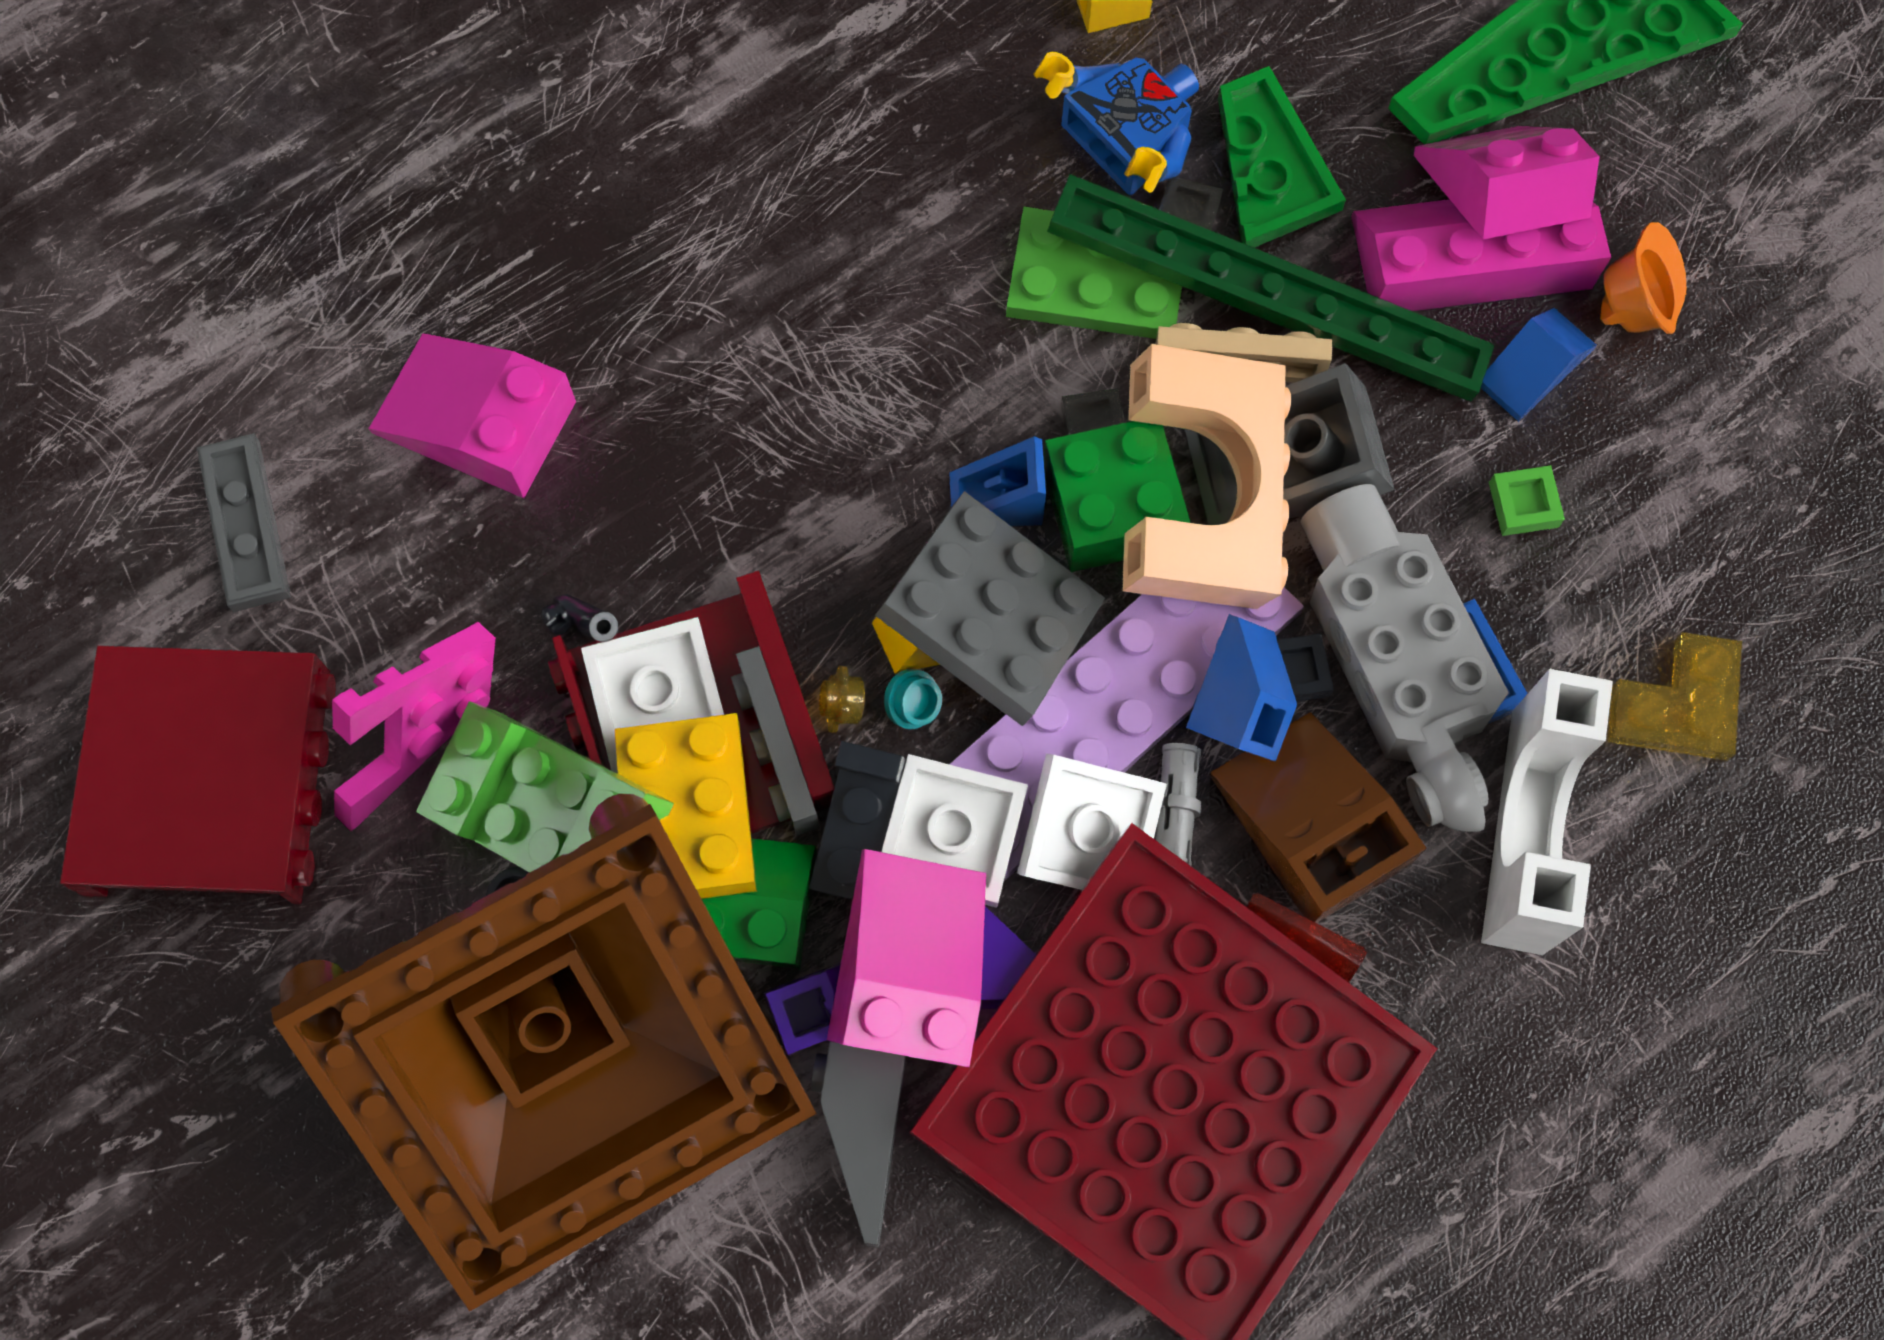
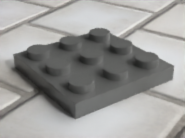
M964 491L950 508L875 616L1023 726L1035 714L1105 597Z

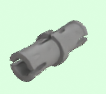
M1168 743L1162 747L1161 782L1167 785L1157 822L1156 841L1192 866L1191 852L1194 818L1199 817L1201 813V801L1196 799L1201 749L1191 744Z

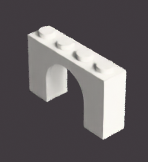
M1549 669L1512 711L1481 940L1483 944L1544 955L1583 928L1591 864L1562 859L1563 834L1567 809L1578 773L1585 760L1606 741L1613 683L1611 680Z

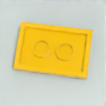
M737 713L616 728L615 743L618 774L674 803L669 815L659 821L701 899L757 892L740 724Z

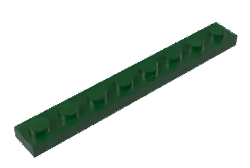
M1071 174L1068 177L1047 230L1048 233L1295 332H1307L1313 334L1316 338L1332 339V346L1470 402L1480 391L1495 345Z

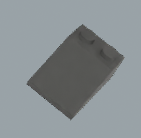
M1346 363L1285 386L1291 393L1290 410L1284 422V443H1287L1289 446L1290 461L1283 479V499L1288 502L1289 518L1304 516L1319 502L1354 486L1372 484L1376 487L1379 495L1395 490L1367 389ZM1185 429L1208 525L1225 524L1232 516L1237 500V483L1233 468L1226 455L1214 442L1200 433Z

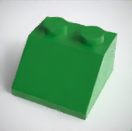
M751 838L757 892L704 898L702 901L735 961L801 969L811 892L809 887L813 876L816 846Z

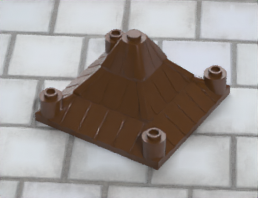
M620 793L606 798L597 805L589 822L591 840L580 845L576 850L559 856L526 874L519 881L498 889L474 902L469 908L456 912L424 929L408 941H402L374 956L358 968L345 972L339 965L327 960H309L296 965L287 972L280 984V1004L271 1008L274 1025L469 1311L817 1114L651 804H648L645 799L634 794Z

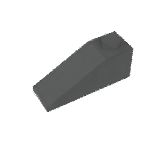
M830 1041L828 1054H816L811 1091L822 1093L820 1103L866 1246L879 1248L907 1056L852 1047Z

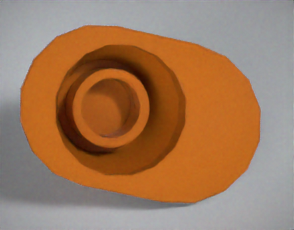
M1659 222L1648 223L1642 230L1635 248L1609 265L1605 270L1604 289L1606 294L1602 300L1600 316L1601 321L1605 325L1620 324L1625 330L1633 333L1660 328L1666 334H1673L1675 332L1676 321L1683 306L1687 290L1686 272L1682 255L1675 239L1668 229Z

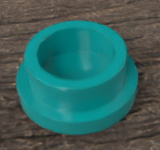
M906 669L896 674L889 682L884 695V707L888 718L895 725L906 729H916L931 723L939 714L942 706V693L937 683L928 673L917 669Z

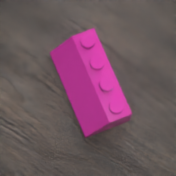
M1451 200L1353 211L1351 216L1367 293L1410 311L1589 290L1594 287L1611 259L1599 206L1594 202L1591 218L1485 240L1479 236Z

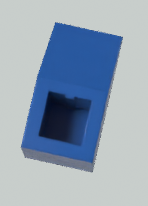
M1229 614L1221 636L1216 643L1215 652L1200 692L1196 696L1186 728L1237 749L1276 761L1297 707L1296 698L1276 635L1272 630Z

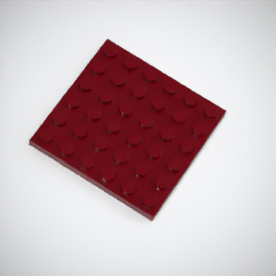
M1131 823L1116 841L974 1040L970 1067L955 1066L908 1133L1184 1340H1248L1438 1048L1135 824Z

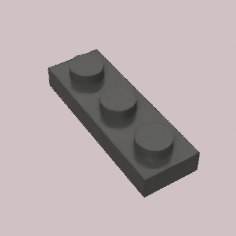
M760 647L737 653L736 656L741 673L731 676V680L741 710L753 708L760 726L758 729L749 731L760 766L772 763L779 784L768 787L778 820L782 822L791 819L796 836L819 829L817 814Z

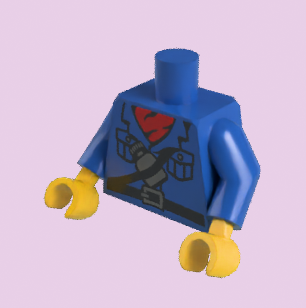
M1058 52L1046 54L1033 75L1036 78H1045L1050 81L1045 88V92L1050 98H1057L1061 92L1067 93L1064 96L1061 126L1129 196L1134 194L1143 184V189L1151 193L1157 183L1174 178L1180 174L1191 143L1188 127L1192 110L1186 100L1199 90L1198 80L1189 67L1184 64H1178L1164 76H1161L1142 58H1134L1124 64L1112 63L1084 67L1073 65L1067 57Z

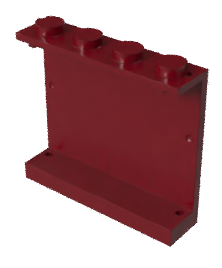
M759 570L736 578L740 594L618 633L611 639L629 636L698 617L724 715L733 713L738 715L751 834L785 823L791 819L782 822L778 820L768 787L779 784L772 763L760 766L749 731L758 729L760 726L753 708L741 710L731 680V676L741 673L736 656L737 653L760 647L816 812L830 807L835 789ZM561 635L553 637L552 640L558 658L549 660L548 665L558 694L561 695L569 692L575 712L565 715V719L576 750L586 747L590 760L611 770L581 650L583 647L602 642L597 640L568 650Z
M97 646L60 884L82 896L107 897L108 888L280 894L292 904H302L304 886L311 885L314 876V854L308 848L311 826L316 827L319 824L322 812L321 794L319 790H316L318 767H325L328 760L329 739L327 733L323 731L325 710L332 709V699L336 697L334 675L330 674V670L315 653Z

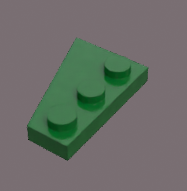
M1270 66L1221 85L1218 103L1241 243L1255 248L1342 211L1346 199Z

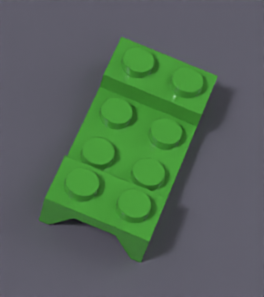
M469 701L416 812L455 835L474 840L524 870L532 872L563 854H569L580 845L591 840L589 832L590 817L597 805L608 797L620 793L637 795L645 799L648 804H651L659 820L669 815L674 803L498 711Z

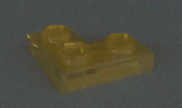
M1682 632L1675 639L1672 687L1619 679L1612 686L1608 742L1726 761L1736 755L1742 641Z

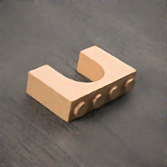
M1151 344L1130 365L1129 420L1188 429L1210 439L1223 451L1233 468L1237 483V500L1233 514L1225 524L1201 525L1145 517L1124 534L1122 591L1258 609L1282 594L1288 576V563L1286 558L1282 557V537L1289 518L1288 502L1283 499V479L1290 461V449L1288 444L1284 443V422L1291 405V393L1285 387V365Z

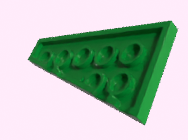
M1518 0L1395 94L1390 101L1388 109L1424 145L1435 143L1736 37L1743 23L1718 0Z

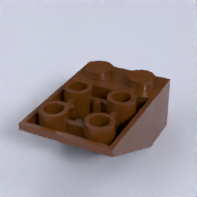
M1311 712L1289 725L1276 761L1245 751L1209 774L1310 927L1412 865L1427 849L1388 792Z

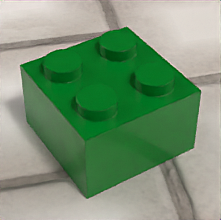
M1131 421L1045 440L1043 456L1045 480L1070 572L1124 561V534L1145 517L1190 523L1163 425Z

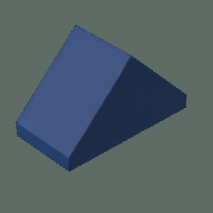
M1553 308L1531 318L1486 370L1481 389L1519 422L1595 349L1597 344L1558 310Z
M1035 436L949 472L951 507L965 491L1010 526L1042 525L1046 499L1042 439Z

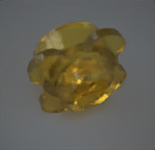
M839 666L837 674L830 675L829 681L824 680L820 687L819 712L821 716L828 717V730L832 733H837L840 724H859L863 714L865 701L864 683L861 677L849 676L847 666Z

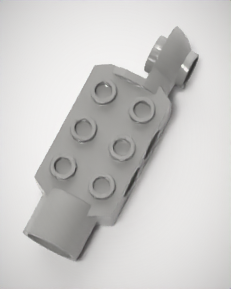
M1372 484L1358 485L1340 491L1316 504L1300 521L1324 571L1319 576L1310 600L1311 607L1385 758L1412 762L1417 773L1407 777V790L1412 804L1423 823L1428 827L1441 823L1450 829L1461 832L1482 831L1486 822L1484 806H1487L1489 800L1487 787L1472 757L1466 752L1459 753L1455 746L1461 744L1464 739L1481 733L1509 692L1428 534L1398 532L1376 487Z

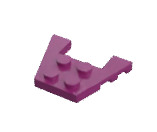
M479 622L423 650L419 658L424 663L414 669L401 674L394 667H391L377 674L373 680L378 686L376 689L359 696L350 688L332 699L333 729L349 745L385 720L384 753L334 790L335 816L350 831L358 827L454 734L469 701L485 707L488 706L490 702L496 638Z

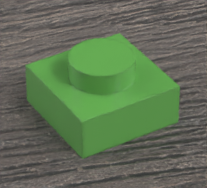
M1551 465L1496 473L1489 481L1502 536L1559 528L1565 520Z

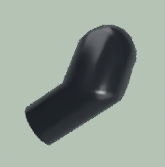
M569 594L554 597V603L544 607L541 611L542 620L555 635H562L572 626L581 634L600 642H606L611 640L618 631V622L613 614Z

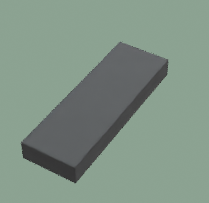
M253 433L197 447L227 606L233 612L291 598L260 441Z

